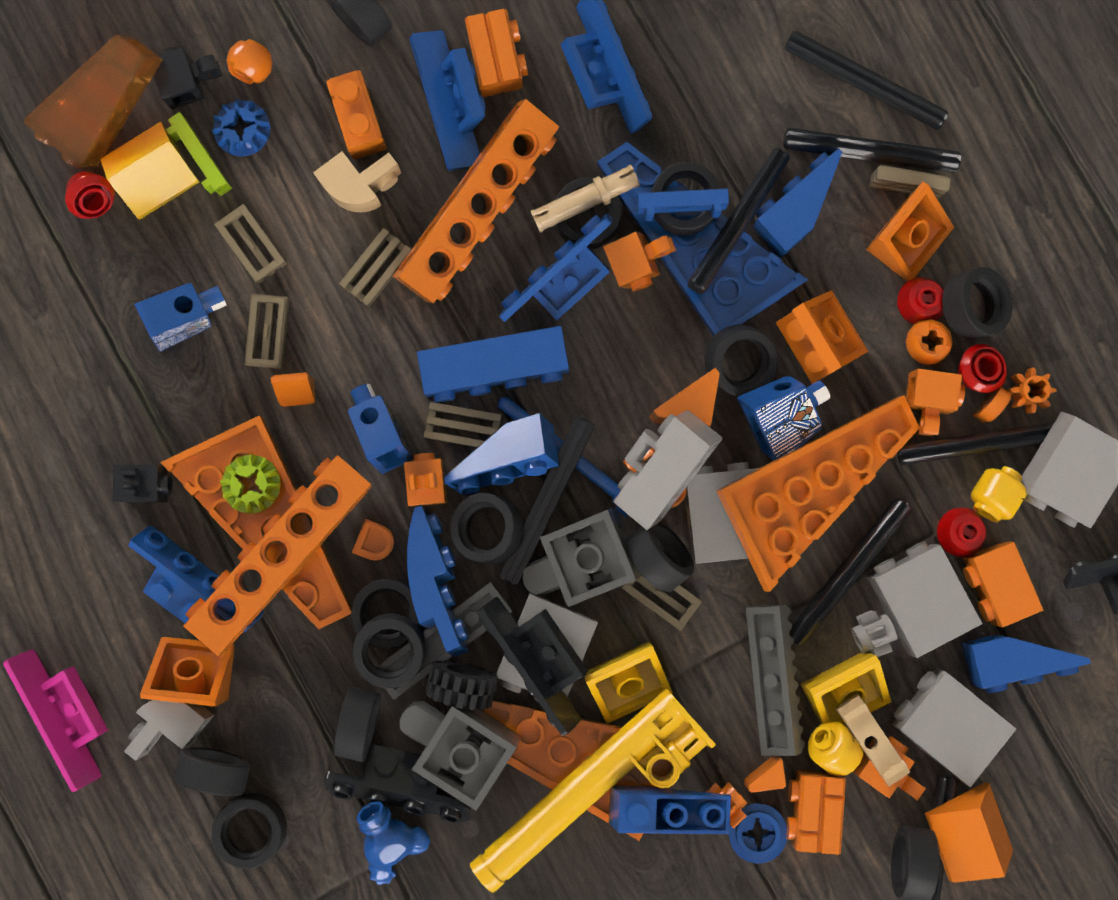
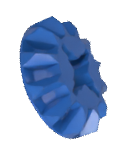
M236 98L234 102L222 104V109L217 115L213 116L214 125L212 132L215 140L225 152L239 157L252 155L262 149L269 138L270 122L268 116L260 106L251 100L243 101ZM238 115L242 117L246 124H251L249 127L244 128L243 140L236 130H230L232 126L237 125Z
M754 802L744 806L741 810L747 817L735 828H732L730 825L728 837L733 850L739 857L751 863H766L775 859L783 851L787 842L785 820L770 805ZM755 818L758 819L762 829L773 831L761 835L759 847H757L752 835L742 833L754 828Z

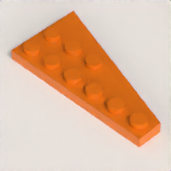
M904 395L888 401L716 490L764 592H770L778 584L777 580L786 570L792 568L800 560V555L814 540H818L852 503L853 497L864 485H868L874 479L875 473L888 459L893 458L920 428Z
M260 415L160 462L209 511L212 518L242 549L251 541L257 545L267 534L262 530L276 513L281 516L285 514L292 506L288 500L297 490L265 420ZM251 454L269 460L276 467L281 482L280 492L275 502L266 510L253 514L233 509L223 498L222 486L220 484L225 467L230 465L236 457ZM258 472L253 474L251 478L238 476L245 485L243 494H246L249 490L263 492L255 483ZM305 514L297 516L292 523L293 531L299 535L308 533L313 526L309 515ZM276 542L270 545L267 551L268 559L272 563L282 562L287 556L285 544ZM321 544L282 588L289 596L288 598L318 629L350 615L352 610L327 553Z
M493 700L491 708L481 710L521 735L518 746L507 763L552 790L622 728L621 726L581 718V721L570 733L562 736L557 728L550 724L544 710ZM665 759L656 761L652 766V773L659 777L667 775L671 771V762ZM636 766L614 785L655 787ZM610 789L587 809V811L609 823ZM644 833L626 834L640 841Z

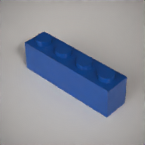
M561 326L417 351L424 395L427 398L433 397L435 403L456 399L455 393L469 391L470 396L491 393V387L505 385L506 390L523 388L527 386V380L541 378L542 384L563 380L562 374L569 373Z

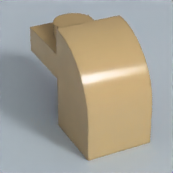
M342 151L313 173L335 203L348 211L361 213L369 212L382 206L375 193L378 190L383 192L391 188L398 181L397 176L401 174L397 162L388 152L359 174Z

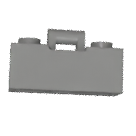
M688 410L677 416L669 415L658 429V432L661 434L660 437L653 431L645 429L625 457V461L637 472L634 473L631 470L623 477L617 486L621 491L613 502L647 531L664 518L723 439ZM652 447L655 452L649 461L646 462L643 458Z

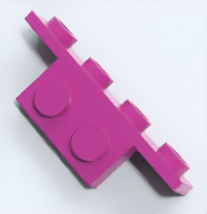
M33 649L4 661L3 665L70 790L75 792L101 778L102 774L86 744L109 730L75 667L67 668L50 678L36 651Z

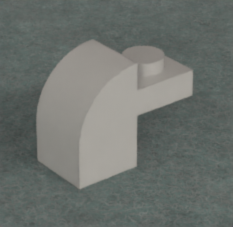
M152 700L137 710L136 713L146 720L147 723L141 721L128 736V739L132 742L124 752L136 761L147 755L162 735H165L178 747L184 749L196 740L214 717V714L203 705Z

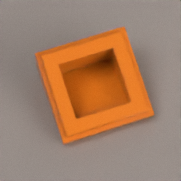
M308 373L282 374L271 377V384L281 406L287 407L315 403L314 378Z
M780 756L770 757L743 779L748 791L753 793L784 789L786 787L783 760Z

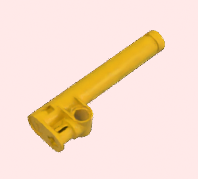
M666 688L485 850L484 854H480L470 863L473 873L486 889L494 893L505 883L506 879L509 880L635 766L655 787L669 788L677 782L679 775L691 765L690 760L704 747L709 746L713 748L716 745L715 742ZM660 759H665L671 762V771L661 777L652 773L653 764Z

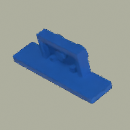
M581 0L577 4L576 9L587 33L567 37L560 46L588 109L617 103L629 132H638L652 119V113L649 103L645 99L636 79L635 71L630 65L623 49L621 38L616 33L608 14L607 6L603 0Z
M442 30L413 33L409 40L448 171L469 169L480 155L473 130L485 117V103L483 97L477 91L473 63L468 60L465 48L449 51L445 34Z
M607 213L601 219L597 215L591 218L581 228L584 235L574 244L570 240L564 243L554 253L557 260L551 266L546 268L544 265H541L528 277L527 280L531 284L520 293L515 289L502 301L501 305L504 309L499 317L505 322L532 296L556 320L567 312L610 272L608 266L588 245L612 223L611 216Z
M148 526L130 540L129 547L156 566L143 592L183 623H186L189 620L185 615L187 611L200 598L206 601L215 591L211 585L219 575L215 574L193 555L186 552L153 526ZM226 598L218 603L216 611L223 618L229 620L234 616L236 607L232 600ZM264 610L260 612V614L252 621V623L244 630V632H246L262 617Z

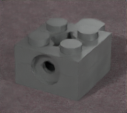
M612 508L540 537L547 556L535 560L526 566L523 571V583L533 595H545L561 589L566 604L569 607L635 581L643 575L635 567L628 554L626 532L616 508Z
M417 700L405 709L400 718L401 731L425 747L412 770L475 811H477L516 750L521 735L477 708L469 710L467 707L461 709L456 708V705H452L445 715L425 701Z

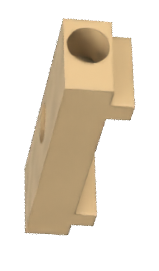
M854 695L835 708L886 785L891 786L910 773L907 768L908 766L901 759L859 695ZM873 736L875 743L872 747L867 748L864 744L865 739Z

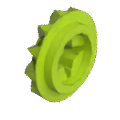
M252 454L236 457L230 465L225 467L223 478L220 481L223 498L233 509L249 514L259 513L269 508L277 499L281 486L280 476L276 467L266 458ZM258 472L255 483L263 492L249 490L246 494H243L245 485L238 476L251 478L253 474Z

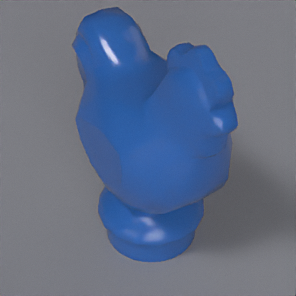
M371 802L359 811L356 819L359 823L360 831L366 835L363 844L364 854L371 872L369 877L370 880L376 881V884H389L392 878L396 876L392 866L401 861L405 856L421 854L428 850L430 837L425 829L420 827L411 828L405 822L391 818V811L384 807L381 802Z

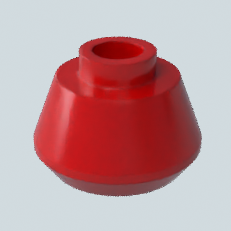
M83 171L73 175L67 182L66 206L76 217L94 219L104 215L112 207L115 200V189L107 178L92 172Z
M917 277L907 281L901 287L897 296V307L901 316L913 325L922 320H939L943 315L942 297L944 290L936 281L926 277Z
M976 344L968 348L963 354L957 368V373L962 375L961 383L968 389L981 393H990L999 389L1005 382L1007 365L1004 357L996 348L988 344Z
M954 508L946 512L939 520L937 526L938 541L941 547L953 556H971L977 553L986 541V524L982 517L972 509Z

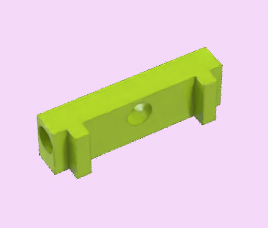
M181 112L169 118L168 121L171 126L166 131L176 142L180 139L182 140L207 179L201 182L203 187L210 194L216 191L220 196L233 189Z

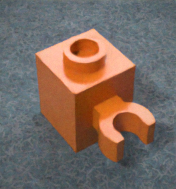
M639 232L631 233L603 246L619 287L631 288L633 292L652 285L651 278L660 275L655 259L677 251L672 237L668 238L665 235L648 244L645 235Z
M916 369L909 373L906 400L911 409L921 410L918 422L920 428L917 430L918 435H938L940 427L939 414L958 411V406H962L965 398V386L961 385V374Z
M434 453L414 454L413 461L404 462L408 506L416 507L448 503L446 484L444 483V460L441 458L435 459Z
M889 736V741L910 770L914 761L905 755L908 748L892 736ZM874 738L871 740L867 748H870L874 745ZM863 752L861 763L853 771L858 777L889 799L897 787L917 801L926 789L908 775L891 786L886 785L865 752Z

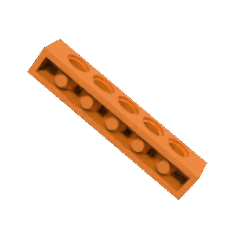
M527 99L517 102L392 277L426 302L434 303L436 299L442 301L453 286L450 280L456 271L462 272L473 259L474 254L471 253V250L478 241L484 242L493 231L495 225L491 222L499 212L502 214L506 212L515 200V196L512 193L518 184L524 185L535 172L536 167L533 163L540 154L544 156L551 150L557 140L553 135L559 126ZM517 136L522 137L527 144V150L523 156L517 154L513 147L514 139ZM496 165L503 167L506 172V180L502 185L497 184L492 177V171ZM476 194L481 195L486 202L485 210L481 214L474 212L471 206V200ZM455 223L462 225L465 230V237L459 244L455 243L450 236L451 227ZM435 252L440 253L444 258V267L438 273L433 272L429 267V259Z
M337 455L332 461L327 457L316 468L313 475L317 478L308 488L302 485L288 500L292 506L285 514L281 516L276 513L262 529L267 534L257 545L251 541L237 556L241 561L231 573L226 569L213 582L211 587L215 591L206 601L202 598L197 600L185 614L189 620L183 627L217 656H221L227 651L372 488L371 483L340 456ZM332 487L338 492V499L333 505L322 506L318 503L317 495L322 488ZM302 514L309 515L313 521L312 529L303 535L296 534L292 528L293 520ZM276 542H282L287 547V556L280 563H272L267 556L268 548ZM250 570H256L262 578L260 587L253 592L245 590L242 585L244 574ZM226 598L232 600L236 607L234 616L227 621L222 620L216 611L218 603Z

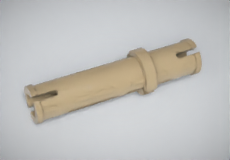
M630 164L602 179L600 176L593 178V183L538 209L531 210L540 233L601 203L604 206L611 203L610 199L635 187H640L632 165Z

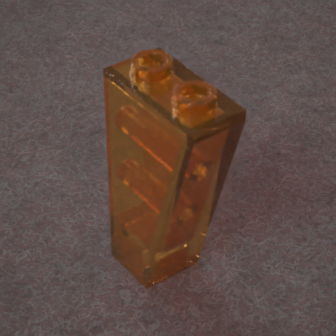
M116 34L26 117L24 123L35 131L34 136L46 145L54 146L63 153L61 157L68 164L76 168L98 167L101 163L100 159L106 155L163 59L135 37Z

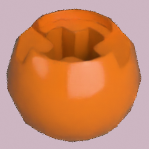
M251 39L236 42L229 49L226 59L229 72L237 79L250 85L254 82L261 83L265 81L270 75L273 66L271 53L268 49Z
M932 319L922 320L914 324L908 331L906 338V347L910 356L918 363L925 365L938 364L945 360L953 344L951 332L943 323ZM928 334H930L929 338L931 341H936V346L930 348V350L928 344L922 343V339L928 336Z

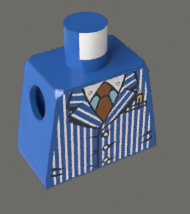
M192 283L184 284L134 304L150 338L159 352L211 327L212 325L207 314L227 306L218 286L197 294ZM191 309L188 313H183L185 310Z
M785 376L737 397V400L761 452L774 461L798 449L821 430L822 422L816 407L829 400L830 393L820 380L806 387L793 377Z

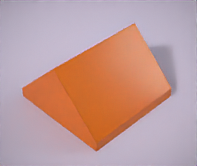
M922 182L909 194L866 250L905 281H909L917 276L954 229V226L930 186Z
M716 367L656 408L649 416L651 421L662 424L669 415L677 416L688 410L710 427L720 375Z
M161 637L140 692L141 699L206 706H218L228 701L234 644L223 655L217 656L200 640Z
M984 782L925 813L929 827L935 832L937 837L939 855L949 881L956 883L1005 877L1013 848L990 783Z

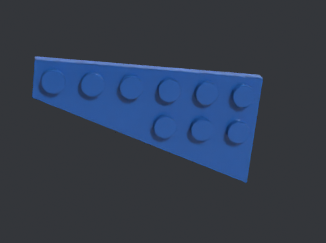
M628 142L597 161V166L604 177L630 164L632 165L640 187H635L618 196L649 243L665 235L668 238L672 237L677 251L660 257V259L713 337L727 326L743 325L808 281L800 273H795L782 263V260L774 253H769L757 244L744 231L705 293H696L688 287V281L728 218L720 214L719 217H714L712 223L703 231L691 236L672 234L664 230L655 221L654 217L653 221H645V214H637L638 193L652 192L657 177L663 172L660 166ZM673 181L665 192L691 190L682 183L679 184ZM703 211L669 213L680 220H691L698 217Z

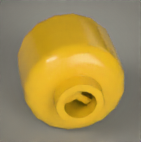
M1003 466L1001 470L991 468L984 471L970 495L974 502L973 509L982 517L998 523L1000 519H1012L1027 496L1026 487L1021 483L1022 475L1006 466Z
M828 721L822 723L811 733L808 741L810 758L830 775L838 777L848 775L861 763L863 749L849 728L841 722Z

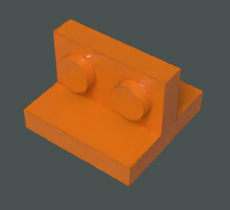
M832 290L802 303L794 308L790 314L775 322L812 384L869 352Z

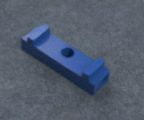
M728 189L638 193L637 214H645V221H653L654 213L711 210L712 218L719 217L722 210H726L729 204Z

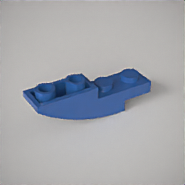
M420 505L414 508L407 544V569L412 602L419 624L428 629L436 626L446 652L457 657L468 652L465 640L469 639V634L461 618L456 620L452 606L456 605V601L448 584L443 586L444 583L456 578L452 569L453 566H456V560L448 545L443 547L439 534L444 531L435 512L430 514Z

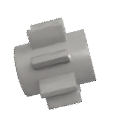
M871 610L856 616L859 625L851 628V632L862 654L870 651L871 654L880 657L893 651L889 643L897 640V634L890 618L886 614L878 617L877 612Z

